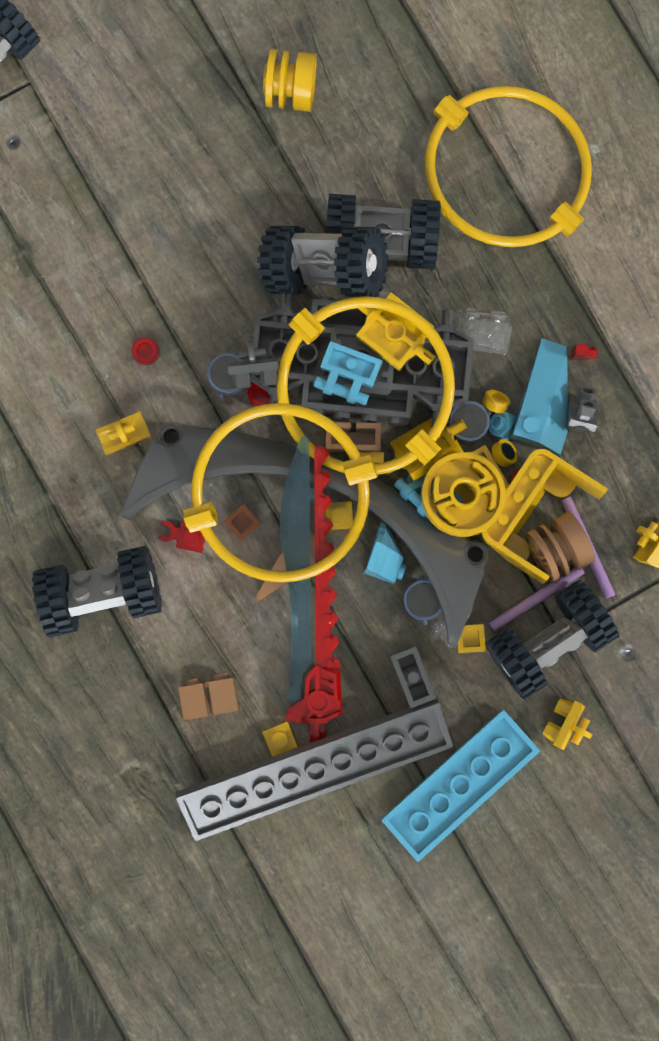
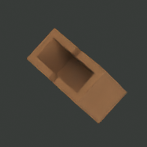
M334 422L350 437L359 452H380L381 423H356V432H350L351 422ZM326 431V448L330 454H347L341 444Z
M227 673L211 675L212 681L201 682L200 677L184 680L185 685L178 687L183 720L205 717L211 714L206 689L208 687L214 715L238 711L240 705L235 676L228 677Z

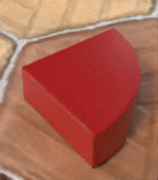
M576 344L571 350V360L598 359V348L595 346L589 348L588 344Z

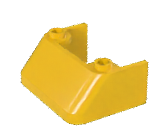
M537 449L529 455L507 488L504 509L497 521L481 533L482 538L509 563L541 584H544L550 576L526 561L530 554L529 544L517 534L546 491L555 497L564 498L573 491L575 486H578L600 500L608 488L546 449Z

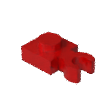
M181 521L180 529L176 528L171 522H162L161 525L169 527L171 533L167 537L159 535V540L171 542L175 539L177 540L176 548L203 554L206 540L200 530L190 533L184 521Z

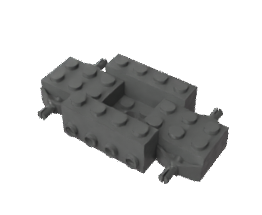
M281 293L280 308L277 311L255 318L254 348L266 349V356L256 357V360L278 357L280 364L283 351L295 332L288 325L296 316L291 310L292 294H287L285 304L286 293ZM320 296L319 299H313L311 314L336 302L335 298ZM407 304L414 311L421 315L422 310L416 309V306ZM355 308L326 318L320 322L325 327L323 332L309 345L302 340L290 365L288 393L303 387L301 406L339 420L357 419L368 423L386 422L390 425L403 426L404 424L408 425L410 422L414 398L432 410V426L436 421L443 399V374L439 358L428 338L425 339L423 347L436 356L434 360L427 365V363L415 355L398 371L356 338V334L365 325L367 316ZM448 309L442 310V324L435 330L443 340L452 362L455 379L452 408L465 404L469 399L474 339L454 329V326H452L454 311L449 310L448 313ZM330 341L382 360L373 388L361 385L359 392L369 395L366 406L357 402L355 404L346 402V398L333 393L331 396L323 393L322 389L314 387L317 376L326 380L329 377L330 372L320 369ZM260 372L249 373L250 381L269 393V404L278 403L277 379L276 384L264 386L261 385ZM338 376L336 381L337 384L351 388L354 382Z

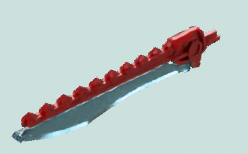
M306 435L301 438L294 454L282 499L279 536L286 571L310 566V500H315V563L323 560L335 549L332 542L325 540V537L333 527V523L330 518L328 519L324 516L332 500L329 494L323 493V489L331 477L328 471L322 469V465L330 454L326 447L324 448L321 445L315 446V488H310L309 437ZM333 566L315 576L316 664L307 672L304 696H301L303 673L311 665V577L288 582L291 605V659L288 700L292 705L287 709L285 720L286 722L308 723L310 743L326 738L325 724L343 713L341 670L339 668L341 664L338 657L332 656V652L340 641L337 635L330 633V630L338 620L336 612L329 610L330 605L337 597L334 588L332 589L328 586V583L336 573Z

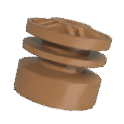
M569 511L551 520L553 533L544 524L538 526V532L534 529L526 532V539L532 558L537 567L550 576L548 580L551 583L560 580V574L563 577L570 575L568 561L576 570L595 562L594 550L587 534L576 517Z

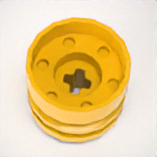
M278 49L270 50L263 78L266 107L273 108L276 96H279V109H284L287 97H291L293 110L312 111L317 55L315 53L299 52L295 64H290L288 50H284L281 63L279 62Z

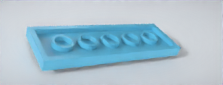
M501 709L381 818V821L414 859L419 862L534 758L540 750L505 710Z

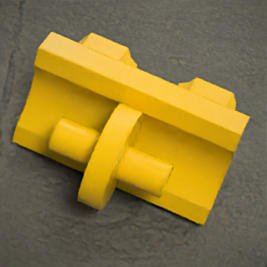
M141 411L95 430L106 456L151 438Z
M658 520L657 523L651 522L648 528L643 526L637 528L636 532L642 537L637 542V545L640 547L633 556L638 562L659 568Z
M559 699L554 712L566 717L562 727L549 721L542 734L554 742V746L562 750L565 749L573 731H575L571 742L579 745L583 736L591 739L593 734L586 731L590 720L583 717L579 726H576L586 706L576 700L573 703L568 700Z

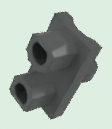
M248 342V350L238 351V358H249V361L228 363V374L232 375L235 388L250 387L249 373L260 372L261 385L276 384L277 370L279 369L278 357L256 360V357L266 356V349H255L254 342Z
M580 386L577 396L572 394L569 396L567 427L574 434H583L588 430L595 432L597 428L596 400H594L596 390L593 388Z

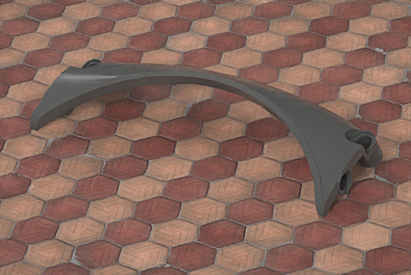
M167 424L162 427L155 443H151L133 479L130 493L122 511V518L130 520L152 501L175 489L192 484L193 471L198 456L206 441L216 429L177 426L175 424ZM231 431L213 451L207 463L203 480L224 475L259 473L289 476L314 483V459L300 447L268 438ZM170 432L179 433V439L175 444L166 443V436ZM322 465V469L328 471L331 477L326 487L358 503V484L349 485L345 473ZM379 478L369 480L368 510L399 536L423 567L435 590L444 614L448 645L456 647L475 603V597L484 574L483 568L488 557L487 548L471 536L457 537L442 532L426 516L422 517L417 512V507L409 500L405 501L395 486ZM474 547L480 551L481 557L478 562L469 560L467 556L469 548Z

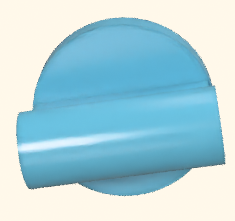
M506 411L502 414L495 413L490 419L489 432L493 436L498 437L499 440L506 439L509 441L516 416Z

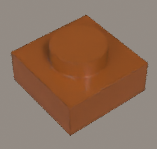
M244 504L223 521L241 542L262 525Z

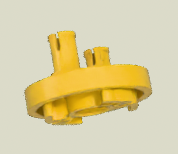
M467 452L453 453L438 460L426 474L421 488L422 507L430 522L442 532L457 537L474 536L487 530L500 517L506 501L505 483L498 469L484 457ZM473 470H475L482 477V479ZM459 484L469 485L474 492L473 501L467 504L458 502L454 497V488Z

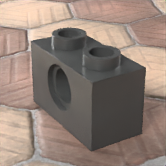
M411 646L389 655L410 709L436 699L416 646Z

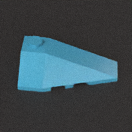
M542 338L509 439L538 449H546L553 454L560 455L568 432L567 346Z
M381 521L363 573L394 584L396 579H402L406 565L402 563L404 557L389 526Z

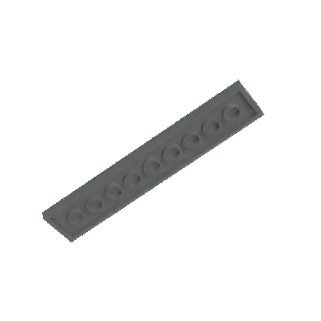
M436 697L434 700L411 709L408 707L175 792L176 800L194 840L198 841L453 747Z

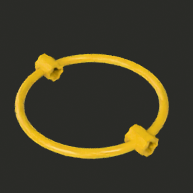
M514 86L484 88L472 92L458 101L451 95H448L440 101L433 113L439 120L430 134L426 147L425 174L433 200L440 201V211L452 225L473 239L500 247L533 245L553 237L560 231L568 238L581 225L584 218L579 214V211L587 198L592 177L591 155L579 125L563 107L545 95ZM495 97H514L533 102L554 114L572 135L578 148L581 162L580 185L571 206L565 201L550 216L551 226L524 236L495 235L482 231L466 222L446 201L436 176L435 157L437 146L445 128L448 127L451 131L456 130L468 116L469 112L465 108L476 102Z
M363 296L342 299L321 308L314 314H311L304 308L288 324L295 332L288 341L277 373L278 403L290 404L288 398V375L293 356L302 340L309 345L323 332L325 327L320 322L336 313L355 308H377L395 313L413 323L423 332L434 347L442 368L443 399L437 419L428 434L421 429L405 445L410 450L409 452L396 459L375 464L377 475L389 473L403 468L417 459L423 465L427 464L442 449L436 443V440L441 435L449 419L455 392L454 371L450 355L437 331L427 320L411 308L393 300L380 297ZM282 415L283 421L293 439L301 449L314 459L315 446L302 433L294 416ZM328 456L323 465L345 473L343 461Z
M286 403L255 406L229 418L206 441L193 471L191 484L192 507L183 510L184 521L190 533L200 530L211 549L229 566L243 574L270 582H294L308 579L338 563L349 552L360 536L368 514L369 480L378 477L375 463L371 454L361 456L350 437L337 424L321 413L303 406ZM267 415L300 417L319 425L329 432L341 444L350 460L343 462L344 472L349 485L358 484L357 511L345 539L323 560L311 566L293 571L265 570L237 558L219 541L211 528L218 524V516L212 502L203 504L202 485L204 473L217 445L229 432L239 425Z

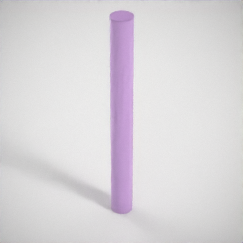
M571 496L561 500L565 511L571 512L576 517L590 540L595 554V562L591 563L590 566L605 599L616 595Z
M571 569L570 575L560 576V580L549 583L488 623L494 632L585 574L583 569Z

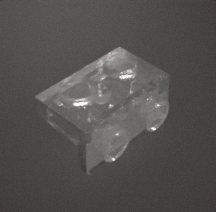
M465 308V311L458 310L457 330L474 339L473 351L508 355L513 325L511 316H507V313L502 311H492L491 314L481 313L476 308Z

